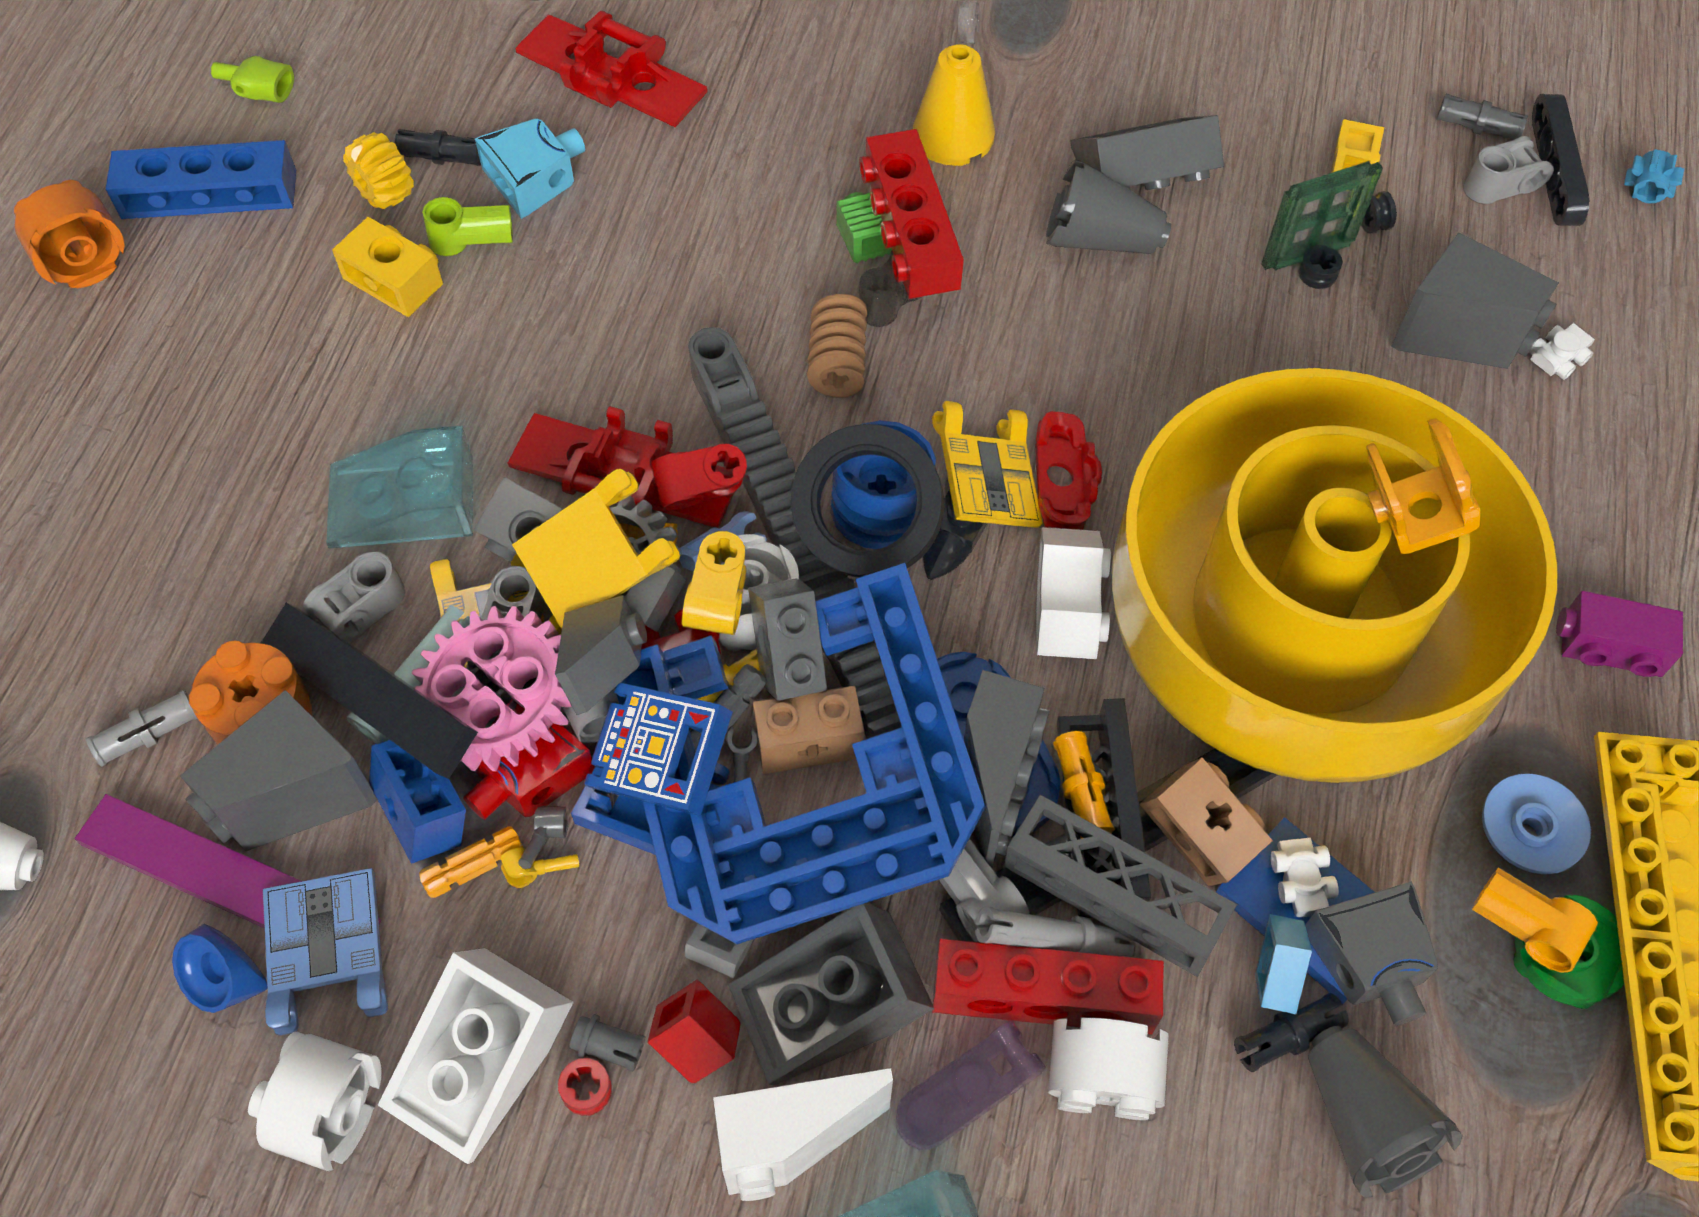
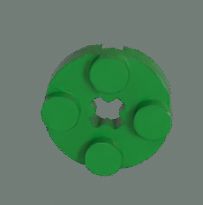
M1565 895L1563 898L1573 900L1590 910L1598 922L1595 931L1581 954L1586 957L1585 962L1579 959L1574 969L1568 973L1551 970L1535 961L1527 953L1525 942L1516 936L1514 941L1516 953L1514 954L1513 961L1518 973L1528 978L1530 983L1547 997L1579 1009H1587L1597 1002L1609 998L1625 984L1617 919L1607 908L1589 898L1579 895Z

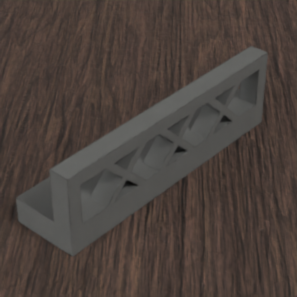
M1039 795L1007 849L1004 867L1196 977L1199 976L1237 906L1236 903L1042 795ZM1042 815L1064 827L1068 842L1048 846L1030 835ZM1075 833L1082 836L1083 839L1077 840ZM1100 846L1112 854L1116 870L1097 874L1085 867L1080 850ZM1072 853L1073 859L1064 854ZM1124 860L1134 866L1126 867ZM1150 874L1161 881L1166 898L1149 902L1135 895L1130 878ZM1120 880L1122 887L1113 883V881ZM1174 888L1183 894L1176 895ZM1200 902L1219 913L1207 935L1185 923L1180 905ZM1170 908L1172 915L1166 913L1162 909Z

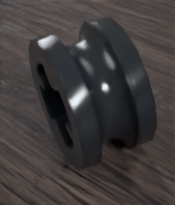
M1382 191L1378 192L1375 196L1368 194L1361 197L1358 213L1364 231L1376 233L1379 229L1390 230L1394 227L1397 212L1394 199L1389 192Z
M1326 245L1312 246L1305 251L1298 270L1299 277L1303 283L1315 289L1331 287L1336 282L1343 264L1342 257L1332 247Z

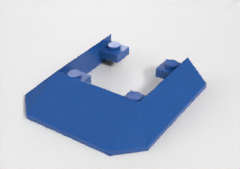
M905 563L857 578V588L815 601L820 639L827 656L875 640L902 728L852 744L866 794L767 826L756 786L751 777L709 790L701 816L643 802L668 907L729 941L740 944L950 876L985 809V803ZM712 635L666 651H662L658 644L642 649L640 666L621 682L693 699L729 688L717 643ZM617 695L618 703L624 705L626 699ZM690 728L674 776L675 779L687 781L696 753Z

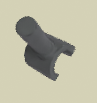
M752 725L750 727L751 740L745 746H737L733 743V726L726 733L727 744L733 751V783L747 778L749 752L754 749L758 740L757 733Z
M541 806L535 810L534 833L518 861L522 868L529 869L532 866L541 848L546 844L547 838H566L568 831V821L564 820L566 807Z

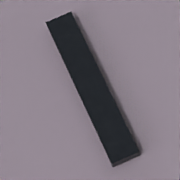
M287 602L261 641V644L270 645L284 653L300 675L440 776L450 779L478 733L308 614Z

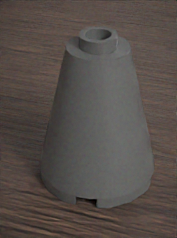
M1074 159L1070 163L1063 177V180L1070 182V185H1065L1062 192L1057 193L1046 231V237H1049L1046 244L1054 247L1153 254L1157 247L1163 248L1171 231V223L1166 222L1167 213L1085 162Z
M1333 1026L1324 1030L1313 1039L1312 1046L1314 1048L1309 1053L1308 1060L1351 1179L1362 1196L1366 1198L1373 1197L1370 1186L1380 1184L1387 1194L1416 1181L1443 1162L1436 1151L1447 1141L1454 1151L1460 1145L1463 1135L1456 1124L1356 1029L1342 1030L1340 1026Z

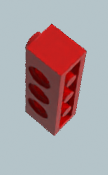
M917 129L866 137V155L859 158L861 178L864 184L870 183L871 185L870 202L872 211L875 216L881 215L883 221L881 222V236L884 247L886 249L892 248L894 254L892 255V268L896 282L904 283L909 299L961 290L964 259Z
M939 939L933 994V1006L935 1009L932 1010V1013L1054 1025L1056 1020L1067 1018L1066 1026L1080 1028L1081 1018L1112 1019L1147 1025L1148 1034L1152 1035L1163 1017L1164 961Z

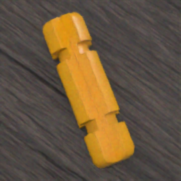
M507 826L493 833L494 839L486 842L485 838L445 857L446 863L439 865L437 861L421 869L419 877L425 891L431 898H436L450 891L451 884L457 882L460 886L498 867L496 861L500 860L505 852L515 848H523L517 832L512 826Z

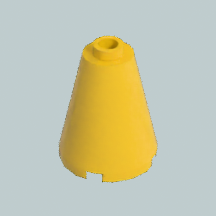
M956 44L941 51L914 120L913 129H917L926 156L931 161L943 165H966L970 163V158L981 154L982 158L988 154L994 143L995 126L981 57L975 49L967 45Z

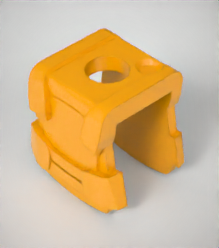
M1437 419L1427 420L1436 448L1439 467L1391 483L1376 445L1371 443L1366 446L1376 489L1367 493L1370 505L1378 524L1389 521L1398 548L1403 554H1409L1471 533L1480 525V507L1473 496L1469 473L1465 470L1450 430ZM1420 499H1435L1442 505L1438 514L1429 519H1417L1410 514L1412 505Z

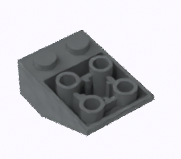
M982 670L967 715L964 743L985 803V809L975 826L979 850L982 857L993 868L996 855L1006 856L1008 846L1012 841L1019 810L1022 808L1030 782L1029 778L1033 765L1037 760L1050 710L1040 708L1045 688Z

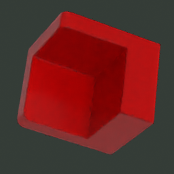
M697 979L656 1006L647 1043L690 1083H696L735 1058L741 1023Z

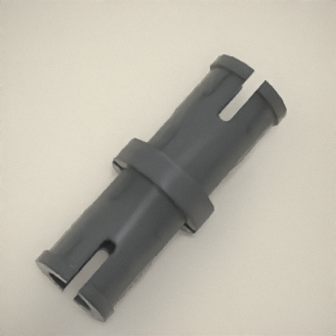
M1447 93L1444 96L1437 116V120L1473 129L1472 133L1480 135L1483 131L1512 140L1521 137L1528 118L1526 114L1494 107L1490 101L1483 100L1482 103Z

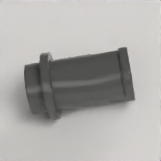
M596 1014L591 1019L581 1016L570 1042V1049L578 1051V1058H586L587 1055L625 1067L633 1072L642 1053L640 1048H643L646 1036L637 1035L599 1022L600 1016Z

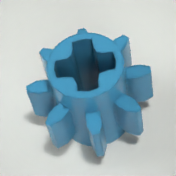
M1655 149L1647 152L1643 157L1634 156L1632 168L1627 169L1624 185L1634 186L1632 198H1637L1644 203H1657L1666 197L1673 198L1676 186L1682 185L1685 168L1675 167L1677 155H1671L1666 151Z

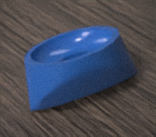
M202 924L180 938L174 947L172 964L177 983L187 999L202 1011L215 1013L248 1000L268 989L264 975L251 958L229 937L209 925Z

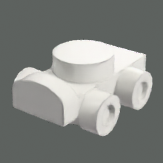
M1574 323L1565 330L1557 325L1546 336V340L1549 341L1548 343L1540 338L1529 352L1532 355L1530 360L1550 376L1556 373L1561 379L1565 380L1576 369V365L1571 362L1572 360L1579 366H1583L1592 357L1593 352L1588 347L1592 345L1595 339Z
M1311 838L1279 841L1277 844L1278 851L1271 852V865L1275 873L1284 872L1283 882H1279L1278 885L1281 902L1283 904L1292 903L1296 917H1311L1316 910L1329 907L1327 899L1337 898L1339 889L1334 876L1321 877L1319 868L1330 866L1328 848L1326 846L1313 847Z

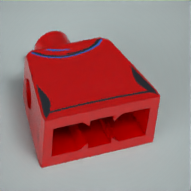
M513 699L507 704L516 714L520 715L525 711V708L521 707ZM500 715L495 719L491 726L497 722ZM553 723L549 730L553 733L556 740L551 743L540 737L535 741L538 748V755L536 757L532 756L524 748L519 751L518 766L514 767L503 756L500 759L497 771H492L482 759L479 767L476 769V773L482 780L463 799L483 820H486L505 801L522 816L531 817L535 814V810L538 807L549 805L585 780L587 774H592L595 767L591 764L590 750L562 725Z

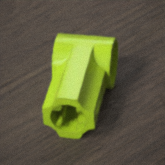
M439 197L429 201L423 208L422 213L429 247L440 256L457 255L467 245L513 242L510 205L461 207L452 198Z

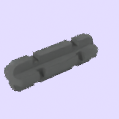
M744 665L733 678L734 685L728 684L729 688L723 690L714 702L733 712L727 732L750 705L749 698H756L766 684L764 675L751 665ZM692 729L690 732L696 750L701 733Z

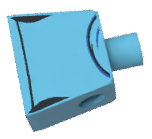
M532 119L475 138L482 170L521 219L572 186L574 177L570 159L585 152L583 139L575 128L555 137L540 119Z

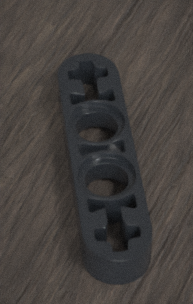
M1540 94L1533 106L1532 127L1540 159L1550 162L1554 168L1552 176L1545 183L1553 220L1558 226H1581L1588 215L1590 199L1567 100L1563 94Z

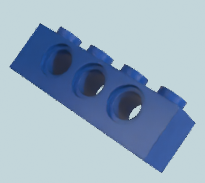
M285 140L111 151L106 191L121 219L290 209L294 206L297 170Z

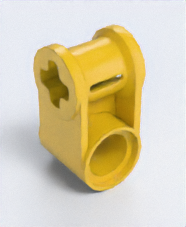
M717 531L703 539L699 547L692 581L688 585L682 615L683 627L735 635L739 623L742 594L746 580V566L744 564L745 546L736 534L728 531Z

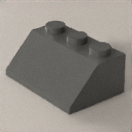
M1218 115L1183 117L1070 140L1071 149L1076 160L1085 162L1129 190L1130 186L1143 183L1145 184V190L1167 187L1171 185L1170 178L1184 175L1185 182L1210 178L1209 170L1224 167Z

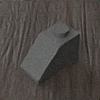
M623 595L564 613L555 675L576 715L588 712L640 666L641 647L643 643L647 642V632L642 617L638 612L631 613Z

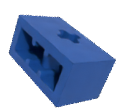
M391 740L372 745L369 784L410 863L412 864L460 847L466 809L450 780L433 772Z

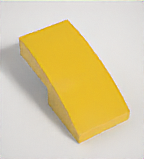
M1343 119L1338 133L1329 187L1372 194L1381 156L1379 151L1385 127Z

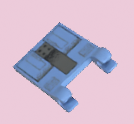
M372 868L263 889L268 987L265 1008L267 1025L274 1029L277 1035H285L297 1031L298 1013L294 997L295 991L358 979L357 1004L360 1009L364 1010L367 1017L385 1014L388 1010V1001L382 970L374 870Z

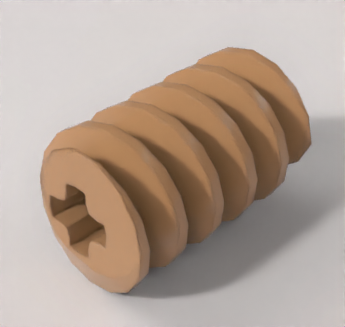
M849 294L829 295L819 300L812 308L807 378L809 384L816 391L827 396L847 398L858 393L864 385V359L866 356L864 346L866 343L865 331L867 328L866 316L868 311L866 304L858 297Z

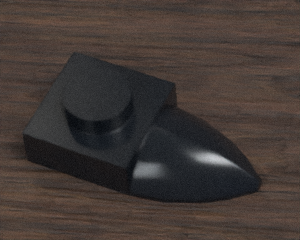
M950 489L944 498V515L940 531L930 549L923 556L924 570L927 578L930 580L944 576L962 564L974 549L988 524L955 520Z

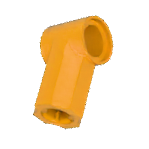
M1499 867L1480 892L1472 908L1473 911L1524 941L1527 953L1539 964L1551 970L1564 973L1574 969L1598 924L1596 917L1583 905L1563 897L1550 899Z

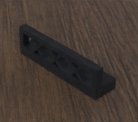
M1125 698L1104 699L1099 715L1058 716V736L1071 731H1098L1100 747L1091 758L1095 771L1102 774L1105 782L1106 795L1104 796L1106 806H1108V814L1115 829L1112 835L1145 853ZM1101 758L1103 769L1096 765ZM1065 798L1066 809L1074 813L1071 800ZM1075 833L1077 840L1081 839L1080 835ZM1091 848L1080 850L1084 864L1085 859L1093 864L1090 870L1096 873L1099 870L1102 873L1116 870V866L1114 868L1107 862L1112 857V854L1107 850L1101 857ZM1124 860L1126 867L1134 866ZM1148 874L1131 877L1130 881L1135 895L1149 902L1151 892ZM1120 880L1113 881L1117 885L1122 887ZM1077 908L1079 917L1093 918Z

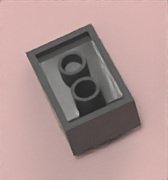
M869 903L848 909L728 984L769 1085L779 1084L884 1039L935 1009L890 913Z

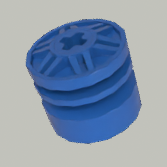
M879 420L863 423L882 425L904 433L922 447L935 466L936 457L932 447L917 430L899 422ZM862 455L845 461L833 471L830 513L835 527L847 540L864 548L880 549L892 544L907 531L916 512L917 492L914 481L905 468L887 457Z

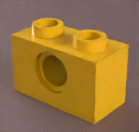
M370 217L363 220L332 249L344 280L408 318L443 285L437 265L438 258L430 248L423 244L417 245L403 237L393 226H384Z

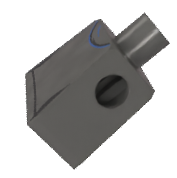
M1412 881L1314 912L1305 925L1309 942L1350 1003L1358 1005L1381 997L1394 1026L1409 1023L1426 1014L1414 987L1424 983L1438 969V961Z

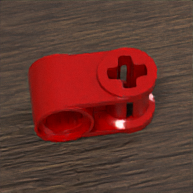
M718 444L690 452L671 453L653 460L650 466L662 510H680L700 502L734 494L741 487L747 469V460L743 452L731 444ZM717 463H723L726 469H733L730 478L724 479L722 472H715Z

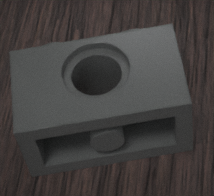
M797 578L748 588L759 669L766 678L764 688L777 701L827 691L814 590Z

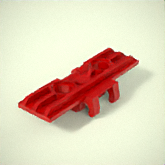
M600 11L585 24V30L548 14L515 48L517 54L559 73L565 87L610 108L617 101L622 102L673 127H676L708 92L707 86L657 63L663 56L666 48L664 38L658 35L650 37L613 20L612 15L605 11ZM608 35L631 47L617 59L604 52V38ZM573 53L575 56V60L569 58V56ZM643 82L655 85L649 90L634 88L637 84Z
M612 406L608 407L606 413L608 419L607 427L599 426L595 430L534 413L507 462L510 468L561 482L562 492L574 495L577 491L587 494L603 480L598 477L605 478L614 470L623 469L633 474L639 485L638 490L630 495L634 498L635 506L642 500H646L652 505L653 510L719 528L734 495L731 494L700 502L680 510L663 511L650 463L656 458L672 453L669 452L673 445L672 424L657 420L654 426L655 438L626 430L624 410ZM716 466L715 472H722L724 479L730 478L731 469Z

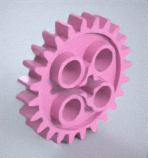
M492 606L488 619L483 621L475 611H472L470 613V625L465 628L457 621H452L451 626L454 635L448 639L443 635L436 634L434 638L440 646L437 652L425 650L421 652V655L429 665L427 668L413 669L412 674L422 684L413 688L478 732L461 759L470 770L476 771L483 759V762L492 771H497L500 759L503 756L514 767L518 766L519 751L524 748L532 756L536 757L538 755V748L535 741L541 737L553 743L556 739L549 730L550 726L553 723L567 725L569 722L560 710L561 707H571V704L555 675L561 634L558 635V631L549 620L543 623L533 611L524 618L515 606L511 607L505 618L496 606ZM502 649L499 655L489 659L495 651ZM467 661H471L478 666L499 688L504 689L517 704L525 708L524 713L516 714L489 687L484 686L471 671L465 668L464 664ZM537 677L532 686L522 690L526 682ZM465 686V688L460 694H458L455 697H452V695L457 689ZM500 715L495 724L485 728L490 719Z

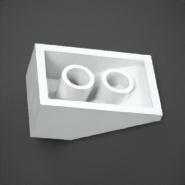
M485 948L453 952L378 1106L467 1164L474 1162L549 1053L573 1001Z
M891 1068L713 1097L722 1171L729 1195L740 1193V1198L743 1201L760 1200L775 1195V1187L789 1184L890 1109L893 1084Z

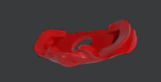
M1050 411L1038 422L1035 452L1038 507L1045 528L1083 530L1085 522L1091 516V505L1097 499L1098 485L1102 481L1103 471L1101 462L1095 455L1094 442H1086L1085 427L1080 418L1069 413ZM1054 466L1066 469L1072 477V483L1067 486L1054 484L1049 479L1047 470Z

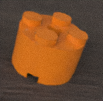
M65 180L60 184L43 187L32 193L29 197L18 201L14 207L16 235L36 271L46 281L55 284L54 281L68 283L70 288H84L103 281L116 269L115 261L120 251L123 254L125 247L122 233L100 198L91 190L83 187L80 182Z
M234 640L221 645L217 649L216 655L211 657L199 670L189 695V704L196 717L217 745L285 690L312 716V704L310 703L308 691L291 661L280 650L261 643H242Z

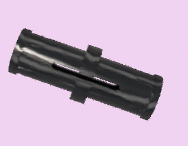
M398 129V134L395 136L397 150L404 157L425 158L439 165H444L445 162H458L481 166L475 138L448 135L443 130H435L434 133H423L405 129Z
M1328 993L1321 999L1297 1010L1296 1014L1279 1012L1275 1014L1272 1023L1244 1036L1237 1037L1234 1040L1236 1053L1240 1054L1246 1050L1249 1051L1259 1047L1258 1051L1240 1059L1247 1070L1255 1072L1260 1067L1289 1052L1293 1055H1299L1307 1051L1310 1047V1042L1318 1034L1330 1027H1346L1349 1023L1347 1011L1344 1010L1336 1015L1332 1014L1325 1018V1013L1343 1005L1337 996Z

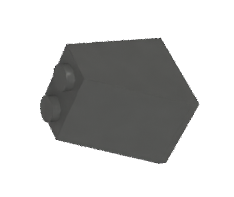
M1458 232L1417 288L1391 347L1403 352L1508 369L1518 353L1526 357L1537 341L1540 332L1533 328L1537 326L1542 329L1557 304L1550 301V298L1559 282Z
M286 690L180 775L193 791L185 800L203 819V822L223 843L233 837L245 851L366 809L377 801L372 788L353 756Z

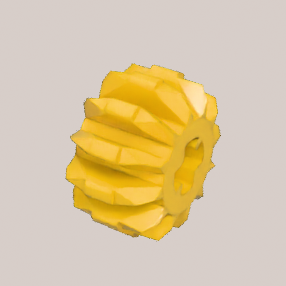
M375 132L367 136L364 134L345 147L343 161L348 167L347 173L353 180V186L358 188L362 198L367 199L370 205L381 209L389 206L393 207L404 201V198L411 194V189L414 187V180L410 176L411 169L406 165L404 155H401L397 150L396 144L390 142L386 135Z

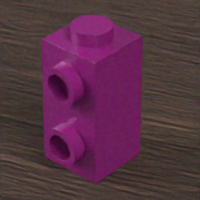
M1581 591L1570 607L1562 608L1558 616L1556 634L1562 637V657L1577 659L1590 666L1605 665L1629 670L1635 675L1643 677H1663L1683 655V611Z

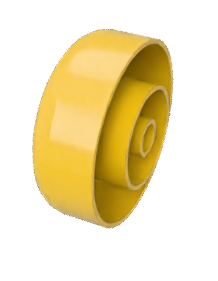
M1285 369L1245 377L1218 387L1193 401L1177 413L1160 430L1147 448L1137 467L1115 543L1112 562V592L1116 621L1123 644L1133 666L1159 703L1181 725L1198 738L1236 760L1280 776L1331 783L1362 782L1393 776L1421 766L1465 740L1484 723L1533 659L1546 636L1553 616L1557 595V560L1547 518L1526 478L1509 456L1486 433L1467 418L1420 391L1372 375L1336 369ZM1437 419L1450 430L1465 470L1469 473L1473 496L1480 507V525L1471 533L1409 554H1403L1398 548L1389 521L1378 524L1370 505L1367 493L1376 489L1366 446L1371 443L1376 445L1391 483L1439 467L1436 448L1427 420ZM1420 499L1412 505L1410 514L1417 519H1429L1438 514L1442 505L1435 499Z

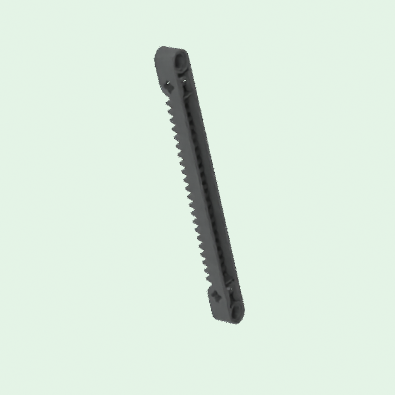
M709 327L695 332L688 344L693 381L723 443L739 448L747 460V469L742 482L772 544L779 548V544L789 550L797 563L799 580L814 590L815 601L854 589L855 583L853 578L849 579L848 575L834 570L818 559L806 547L796 530L791 511V490L796 474L792 458H788L786 446L781 444L779 432L777 429L774 430L772 418L770 415L767 416L764 402L759 401L753 378L733 338L721 328ZM875 640L827 656L842 688L855 686L864 734L867 739L902 728Z

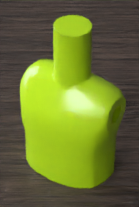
M260 56L248 57L240 66L214 62L211 66V75L214 79L230 81L231 88L237 95L252 100L282 103L289 96L294 84V73L290 65L273 62Z

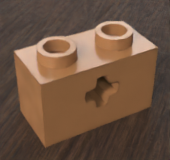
M855 686L832 689L780 701L769 699L753 702L755 731L757 733L763 774L856 759L852 744L864 740V727Z
M1202 757L1184 764L1140 805L1208 886L1229 882L1273 840L1263 830L1264 822L1259 814L1247 804H1241L1230 791L1226 775L1217 766L1207 763ZM1208 810L1213 815V817L1208 822L1211 828H1209L1205 822L1210 816Z

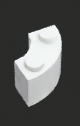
M1041 528L1036 600L1037 655L1097 659L1099 642H1107L1110 617L1109 612H1102L1101 577H1109L1111 550L1103 548L1100 531Z

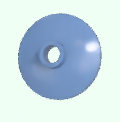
M1537 774L1510 776L1493 787L1483 804L1482 823L1489 842L1505 860L1522 870L1537 874L1559 873L1575 865L1588 849L1591 838V826L1585 808L1568 788L1551 778ZM1522 824L1533 827L1537 836L1528 833Z

